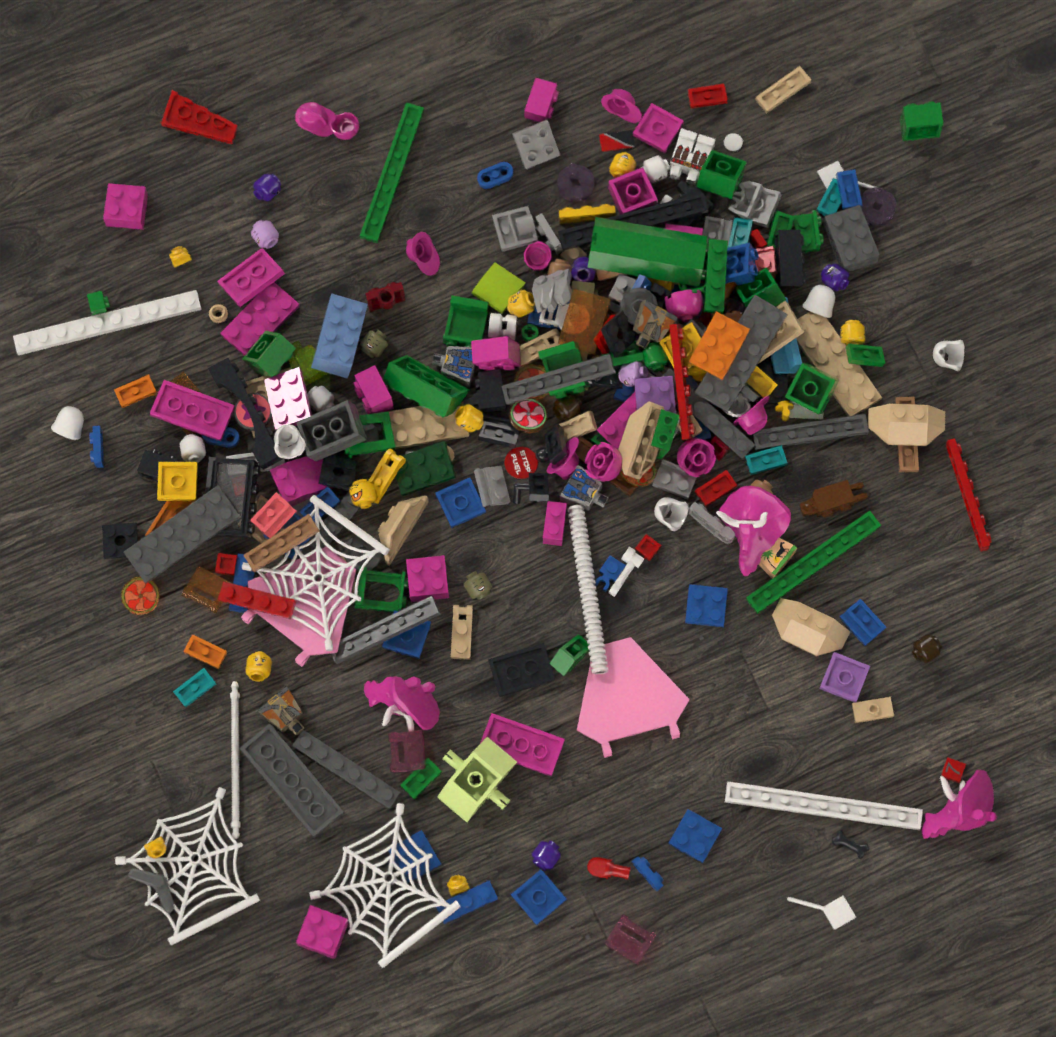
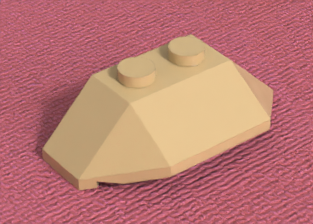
M649 401L630 415L618 449L622 456L624 475L640 480L642 475L654 465L659 448L651 446L660 411L661 409L664 410L663 406Z
M886 404L869 408L868 428L888 445L927 446L945 431V411L930 405Z
M424 495L398 502L396 507L392 506L388 513L389 518L386 523L382 522L378 529V532H380V542L389 549L387 555H384L388 566L394 560L428 505L429 499L427 496Z
M780 598L772 614L782 640L815 656L842 650L850 634V631L834 618L797 601Z

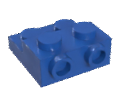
M750 243L727 248L725 284L735 282L738 286L754 282L755 276L758 275L755 261L759 259V254Z

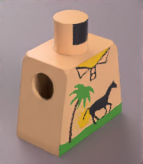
M778 538L775 544L762 554L760 564L758 565L773 579L796 553L797 547Z

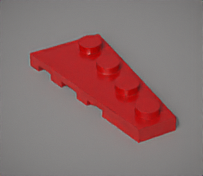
M173 90L161 121V125L164 127L232 145L238 129L236 124L218 114L215 115L208 111L207 108L193 103L192 100L180 96Z

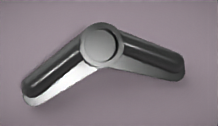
M132 869L128 873L129 878L152 886L156 890L166 913H170L174 909L168 880L164 875L139 869Z

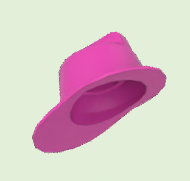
M614 89L611 94H607L601 99L602 106L608 112L631 123L641 121L642 114L629 92L622 89Z
M315 102L305 103L298 108L295 115L298 126L321 137L333 134L329 123L334 120L335 113Z
M419 232L413 239L407 240V257L418 265L422 273L430 276L436 274L439 270L440 259L430 236L425 232Z
M770 396L761 399L748 412L736 419L733 425H740L748 435H753L761 430L767 423L764 405L768 402Z
M573 437L566 443L568 454L555 465L549 464L547 468L548 474L556 473L564 480H567L573 474L577 465H579V457L575 452L579 444L577 437Z

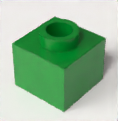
M102 291L87 294L93 316L108 312L107 307H110L107 296L104 297Z

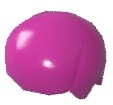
M345 112L335 115L334 120L329 123L332 133L342 140L351 139L359 130V121L352 113Z
M540 241L528 245L524 252L525 263L529 268L536 271L547 268L552 260L551 249L547 244Z

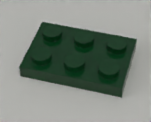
M445 441L402 455L406 461L396 474L402 496L456 478Z

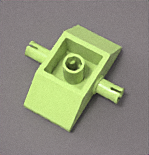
M488 737L464 761L452 750L447 752L453 759L445 755L443 760L456 769V771L437 798L466 822L471 819L486 799L490 798L502 810L506 807L501 800L508 804L510 799L502 794L497 786L516 765V760ZM473 775H475V776L480 775V776H481V777H480V781H481L480 784H479V783L473 784V781H474V779L472 778Z

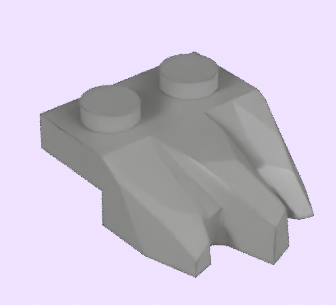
M752 181L739 183L741 192H735L732 198L736 204L730 205L728 209L742 219L753 220V224L768 228L782 196L781 192L763 188L762 184Z
M569 269L558 270L547 276L542 275L534 280L532 293L537 313L542 312L545 308H548L550 313L556 309L558 304L565 305L571 299L572 289L570 281L572 274Z

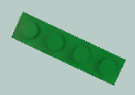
M708 240L704 312L716 313L717 311L723 314L727 240Z

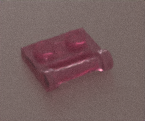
M422 730L402 733L392 732L388 734L392 763L390 764V772L398 773L426 768L424 732ZM403 741L404 763H399L398 742Z
M622 914L606 940L605 945L639 965L657 934L646 931ZM625 926L646 939L645 943L642 944L621 931V928Z

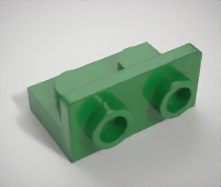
M812 210V214L793 215L795 216L793 220L794 230H801V235L804 236V245L801 246L802 253L819 251L821 244H823V234L819 233V227H821L820 215L817 216L816 210Z
M634 341L616 358H614L613 353H608L612 357L614 366L644 360L643 352H639V346L636 344L637 341Z

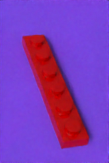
M672 324L669 327L681 436L683 440L693 438L695 426L694 423H691L690 418L693 415L692 404H689L688 396H691V389L686 381V377H689V371L684 363L687 353L686 348L682 345V339L685 338L684 329L679 324Z
M955 438L947 440L945 446L980 552L986 551L990 546L991 537L984 528V525H986L983 514L980 515L978 510L980 507L977 496L974 497L972 492L974 486L966 473L968 472L967 464L961 458V446L959 443H956Z

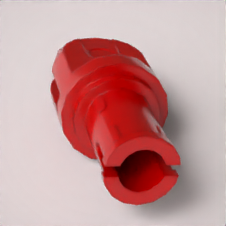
M594 857L587 864V870L593 876L605 879L611 876L629 879L631 867L615 865L610 859Z

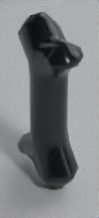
M839 830L837 836L831 840L833 845L841 844L854 850L859 859L863 858L864 852L869 851L868 844H857L847 839L842 830Z

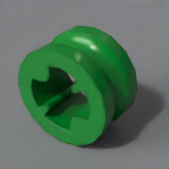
M527 324L522 328V339L525 342L538 337V329L535 325ZM528 330H532V333L535 335L532 334V337H528L525 332L528 333Z

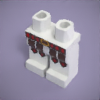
M681 128L670 162V178L679 180L681 173L688 175L686 182L696 185L700 170L710 151L714 149L715 139L699 134L696 143L697 133Z

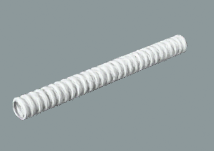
M573 505L567 511L569 512L568 517L571 518L569 523L571 524V535H573L572 541H574L572 544L575 547L573 548L575 552L574 557L577 558L575 563L577 564L576 569H578L577 575H579L577 578L580 581L578 584L581 587L579 589L581 592L580 597L583 598L581 603L583 604V615H585L584 621H586L584 624L587 627L585 631L588 633L586 637L589 639L587 644H589L588 650H590L589 656H591L590 661L593 668L591 671L593 674H604L609 671V668L606 667L608 662L605 661L607 656L604 655L606 650L604 649L605 644H603V632H601L603 629L600 626L602 622L599 620L601 616L599 615L600 609H598L599 603H597L596 586H594L596 582L593 580L595 576L592 574L594 569H592L593 563H591L592 557H590L591 552L589 551L590 543L587 540L589 536L586 534L588 530L586 529L587 523H585L584 506Z

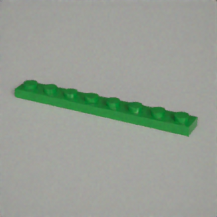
M406 102L360 233L361 239L377 244L379 242L417 133L424 107Z
M868 511L747 596L746 600L757 614L881 528V524L871 511Z

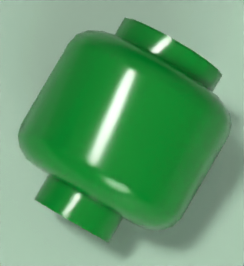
M658 342L650 343L642 351L644 364L647 369L654 372L665 369L664 366L668 364L669 359L661 344Z

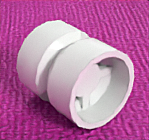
M491 313L488 337L508 336L515 340L517 316L506 315L503 317L502 314ZM503 323L507 324V330H502Z

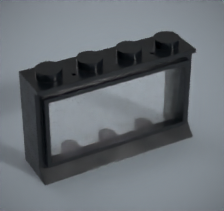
M209 457L205 494L219 485L240 515L239 519L215 536L251 538L252 533H254L255 525L250 520L257 512L255 496L259 493L257 477L261 473V467L257 461Z

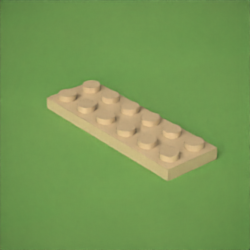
M810 311L797 319L804 330V333L797 337L799 347L812 366L839 379L833 396L847 416L857 415L882 399L860 365L848 363L846 345L841 342V338L826 317Z

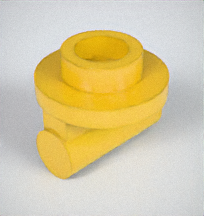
M181 246L172 249V253L169 255L174 268L192 260L187 249Z
M696 366L688 369L689 375H692L697 382H701L707 373Z
M789 401L778 402V405L775 406V411L782 412L781 419L788 421L790 410L794 408V404L789 403Z
M162 836L144 845L148 856L151 858L161 857L166 852V845Z
M452 876L447 883L451 897L470 890L464 876Z

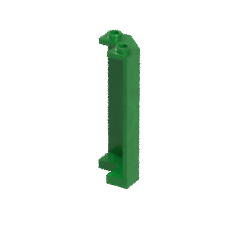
M595 217L588 268L639 276L640 274L646 278L699 287L700 281L705 279L706 269H703L708 248L707 236Z

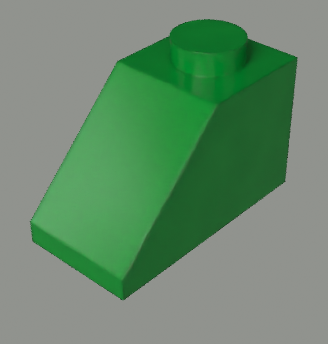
M578 634L559 649L549 664L557 672L565 676L590 651L588 650L589 644Z

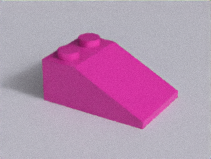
M306 456L270 469L280 496L292 507L309 500L313 495L317 496L326 487H330L318 484L323 459L314 461Z

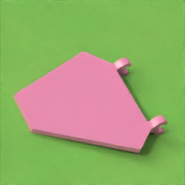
M327 546L322 548L324 553L333 560L347 563ZM316 552L306 557L309 562L316 561ZM320 553L321 561L333 568L341 566L327 560ZM302 559L295 560L287 572L294 573ZM288 563V564H286V565H284V566H281V567H279V568H277V569H275V570H281V571H282V570L285 569L290 563ZM305 563L303 564L302 569L298 572V574H301L305 570ZM317 564L312 565L317 572ZM321 565V573L323 575L332 571ZM352 566L346 568L342 576L341 588L345 590L348 573ZM355 568L349 581V592L351 593L357 571ZM308 569L305 575L313 576L311 571ZM341 571L337 573L333 583L334 585L338 586V579ZM271 573L264 574L271 584L275 595H279L277 584ZM275 574L280 583L283 597H286L282 577L279 574ZM333 575L326 578V581L331 582ZM261 576L248 581V588L271 593ZM285 576L289 597L294 595L293 582L290 576ZM295 577L298 592L303 588V582L301 578ZM305 579L306 586L310 584L313 580ZM314 585L313 587L307 590L319 596V589L317 585ZM330 588L324 595V601L326 602L337 590ZM339 592L325 607L327 616L336 601L344 595L343 593ZM305 593L298 596L321 608L320 601L315 597ZM346 596L332 612L328 621L329 631L337 615L349 603V596ZM296 600L295 607L306 611L323 623L321 611L309 604ZM348 608L340 616L331 634L332 651L325 650V638L293 618L290 620L248 609L241 618L245 623L249 624L255 615L258 614L299 646L303 652L296 657L295 661L303 667L312 655L338 652ZM297 610L293 611L292 615L306 621L325 634L324 627L312 618Z
M631 637L605 644L604 649L606 653L604 655L607 656L605 661L608 662L606 667L609 668V671L604 674H593L591 671L593 669L591 667L592 662H590L577 731L600 743L604 758L612 756L610 741L669 726L672 739L680 738V732L676 723L688 704L689 698Z

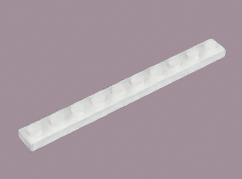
M197 290L14 335L13 338L17 354L22 355L201 310Z
M727 782L725 802L915 830L921 829L922 809Z

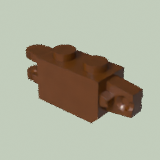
M848 480L814 490L812 498L800 503L799 507L803 516L816 514L817 517L823 516L825 518L833 515L835 511L841 510V512L852 509L854 503L867 499L868 495L867 493H861L853 496L852 492L862 489L864 484L859 482L849 485Z

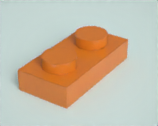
M149 375L114 389L122 408L157 393Z
M193 634L184 649L185 654L217 669L220 668L227 654L226 650Z

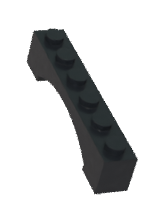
M226 358L209 367L208 370L218 388L223 387L232 392L247 408L255 431V448L252 449V452L262 470L283 460V458H280L275 453V443L272 440V437L275 435L270 426L266 427L263 421L266 419L261 410H256L254 405L257 402L252 393L248 395L246 391L248 385L243 377L239 378L237 372L240 370L235 361L231 363L229 358Z

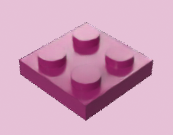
M651 103L634 130L633 136L665 153L684 121Z

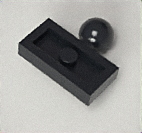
M559 424L544 434L546 448H539L536 451L535 457L537 461L545 463L549 460L550 463L555 465L568 454L564 430Z

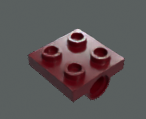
M391 282L386 287L380 289L372 288L365 293L369 312L381 308L391 309L395 304L405 301L402 282Z

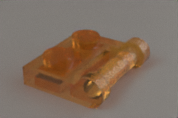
M198 566L181 596L189 597L210 608L211 612L217 613L223 603L218 600L223 581L231 582ZM196 587L214 596L216 600L213 602L192 590Z

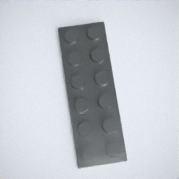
M754 295L738 321L739 324L749 328L750 332L725 378L721 380L706 373L695 393L728 413L788 314Z
M217 485L125 550L124 553L142 580L147 584L240 518V515L220 486Z
M270 723L239 748L314 838L344 814L340 806Z

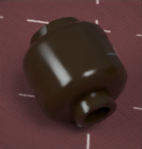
M567 394L566 397L557 399L554 402L553 413L558 420L568 421L580 415L582 403L578 397Z
M926 634L913 642L914 650H912V654L917 661L921 660L924 663H928L940 655L942 645L936 636Z

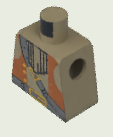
M648 300L642 301L633 327V331L640 334L636 344L646 349L650 340L660 342L670 329L669 325L674 324L678 317Z
M287 686L258 709L259 714L282 733L290 728L295 735H298L304 730L303 725L299 722L304 715Z

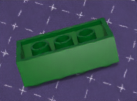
M408 355L389 362L383 377V382L388 385L389 389L402 393L407 399H413L421 407L429 408L440 417H447L453 414L469 392V389Z

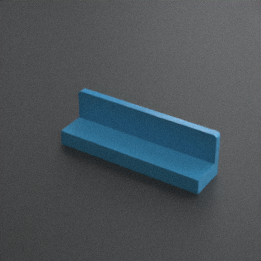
M797 338L771 355L774 373L788 374L796 373L799 370L802 361Z

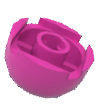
M692 290L678 291L671 294L672 298L668 299L667 296L664 298L667 312L677 316V319L682 320V322H689L690 319H693L702 310L703 297L700 290H697V293H693Z
M700 438L686 440L681 444L677 452L679 467L686 474L693 477L709 473L716 461L713 450L714 446Z
M600 442L602 444H595L587 453L585 463L588 470H586V473L593 479L605 482L613 480L621 472L622 456L620 451L613 445Z

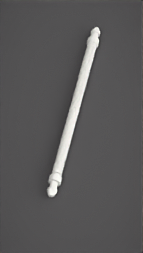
M233 681L231 685L232 692L230 693L232 702L231 765L233 768V821L231 822V828H233V838L238 839L240 836L239 828H241V822L239 821L240 794L238 769V702L240 693L238 692L239 685L237 681Z

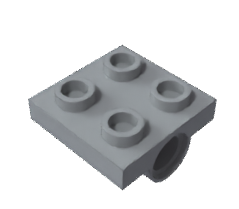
M547 120L512 133L525 169L560 156Z
M528 206L492 215L502 252L538 241L534 221Z

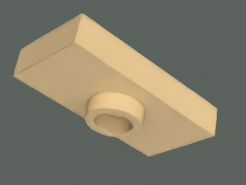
M592 411L585 412L559 424L563 427L566 443L573 437L579 438L597 430Z
M891 697L852 703L855 723L894 717Z

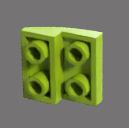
M494 263L478 282L471 294L482 301L489 302V306L503 314L507 309L508 298L521 291L525 286V282L497 263Z

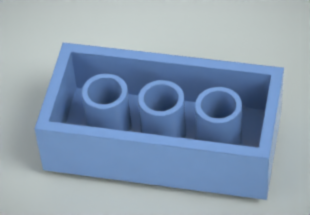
M331 293L311 368L348 378L368 304Z

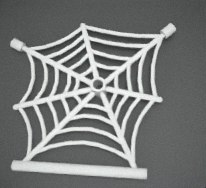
M313 495L310 498V502L314 504V510L310 516L312 517L315 514V524L318 529L320 522L325 531L336 542L348 549L366 554L357 557L339 552L330 546L321 536L320 532L315 534L316 537L308 543L294 547L295 555L285 569L282 571L275 570L287 560L290 550L278 565L271 569L262 567L257 573L264 579L271 594H275L274 590L262 572L271 573L277 584L279 596L283 597L275 574H279L282 577L286 598L304 602L322 612L323 623L298 607L294 608V610L312 618L324 627L325 634L294 615L291 618L303 623L325 638V650L332 651L333 644L330 637L337 621L356 600L361 601V597L358 596V584L364 567L376 553L381 552L383 555H387L389 549ZM319 508L375 549L372 551L361 550L340 541L322 521L319 515ZM320 540L334 553L354 560L348 563L333 560L321 549ZM316 541V549L303 555L300 549ZM316 552V561L309 562L306 557ZM320 553L327 560L341 566L333 568L321 561ZM297 555H299L302 560L298 569L294 573L287 572L294 564ZM366 559L358 572L355 593L353 594L349 592V581L352 571L358 562ZM243 562L242 570L252 571L249 563ZM305 563V570L301 574H298V572L302 569L303 564ZM317 564V572L312 565ZM321 565L332 571L323 575L321 573ZM352 566L348 573L345 590L341 588L342 576L345 569ZM308 569L311 571L313 576L305 575ZM341 571L338 579V586L334 585L333 583L337 573ZM333 575L331 582L326 581V578ZM285 576H290L293 582L294 595L289 597ZM295 577L301 578L303 582V588L298 592ZM305 579L313 580L310 584L306 586ZM314 585H317L319 589V596L307 590L313 587ZM330 588L337 590L326 602L324 601V595ZM339 592L343 593L344 595L336 601L327 616L325 607ZM305 593L315 597L320 601L321 608L298 596ZM346 596L353 598L337 615L329 631L328 621L336 606Z
M220 787L215 796L217 798L206 805L187 813L157 820L153 835L147 843L154 839L161 826L160 836L162 838L164 832H167L164 844L167 845L170 836L174 839L167 857L150 858L147 855L146 858H136L145 850L144 846L130 858L115 857L116 865L131 863L139 870H143L135 862H145L154 873H157V871L149 862H157L167 880V872L161 862L170 863L174 877L168 881V885L170 886L173 882H176L185 889L184 897H182L177 891L169 887L170 891L182 901L180 910L174 904V909L179 915L177 924L175 925L170 915L162 907L153 903L158 895L156 892L151 897V886L147 885L148 901L145 902V906L152 905L156 907L170 921L174 929V935L168 938L170 945L260 901L257 894L251 897L247 895L239 880L236 860L238 848L242 847L243 844L236 842L225 824L220 800L223 799L226 790ZM214 804L212 811L193 820L169 827L163 823L191 815ZM217 808L222 825L228 837L235 845L227 846L218 832L215 821ZM210 815L207 825L200 829L177 835L170 830L197 822ZM212 822L214 831L225 848L219 849L209 833ZM204 830L202 837L194 841L182 842L179 837L189 836ZM207 836L216 849L215 851L209 852L204 842ZM200 841L196 852H192L186 846ZM177 842L182 847L178 857H171ZM203 848L206 854L200 855ZM235 849L233 857L234 874L240 889L231 883L227 872L228 851ZM184 850L190 855L189 857H182ZM224 852V873L226 878L220 874L218 865L219 854ZM216 855V871L213 869L211 856ZM199 856L198 861L193 862V858ZM204 858H208L209 865L203 862ZM175 861L177 862V864H178V866H179V872H178V873H176V867H175V865L173 864V862H175ZM180 861L190 862L182 868V864ZM201 865L205 869H207L195 873L196 866ZM191 867L190 874L186 873L185 871ZM212 873L215 875L214 877H207L197 881L191 886L193 878L201 874ZM181 875L189 877L187 886L178 880ZM220 879L227 884L205 888L187 900L189 892L205 881ZM218 888H232L237 892L216 895L206 899L183 917L185 907L194 898L206 891ZM228 896H243L246 898L179 932L180 926L196 909L207 902Z
M397 803L395 812L397 816L371 835L347 847H343L342 863L336 876L327 888L321 892L320 890L310 892L311 900L326 895L335 899L344 908L350 925L348 934L358 933L372 940L383 953V958L378 961L382 968L461 907L457 901L451 905L448 904L436 891L429 872V859L433 855H427L411 839L401 817L405 805ZM396 821L395 828L381 839L357 852L350 850L374 837ZM400 824L410 843L424 856L423 858L418 860L407 850L399 834ZM394 833L393 843L386 849L365 859L358 855L371 849ZM397 839L407 855L415 862L410 864L396 850ZM391 849V855L384 861L374 865L368 862V860L376 858ZM347 853L350 854L345 878L338 888L330 889L341 874ZM395 853L407 865L406 867L401 869L394 861ZM354 857L356 858V863L352 880L350 882V885L344 886L345 882L348 879L352 867V860ZM390 860L388 872L384 873L377 868ZM360 861L363 863L362 878L360 883L354 884ZM424 861L429 884L438 898L429 895L422 884L419 864ZM366 866L373 870L371 880L364 882ZM393 866L398 870L395 873H392ZM415 866L422 891L416 889L412 880L411 869ZM408 871L409 880L412 886L408 885L404 876V872ZM376 872L380 874L382 878L375 879ZM388 875H392L391 881L386 880ZM401 875L403 882L397 880L396 877ZM383 882L381 887L377 890V887L374 884ZM395 883L402 886L391 893L392 884ZM367 885H371L374 888V896L372 895V892L367 887ZM387 886L386 895L381 894L384 888ZM364 887L371 899L368 905H366L363 896L355 888ZM351 889L359 896L364 907L361 914H359L356 901L345 890ZM405 889L412 891L403 894L390 906V898L396 893ZM340 892L352 901L357 915V920L354 924H352L351 914L346 905L337 897L331 895L332 893ZM414 894L425 897L404 905L389 921L390 911L403 898ZM378 897L386 898V907L375 902ZM428 900L436 902V904L418 909L407 916L388 939L389 926L402 911L418 902ZM372 905L385 911V919L369 911ZM446 907L436 917L387 954L388 946L394 935L411 917L429 908ZM369 914L385 923L384 932L375 925L363 921L364 916ZM359 923L378 931L384 937L383 947L369 934L355 930Z

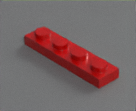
M224 581L218 597L220 602L290 620L296 605V600Z

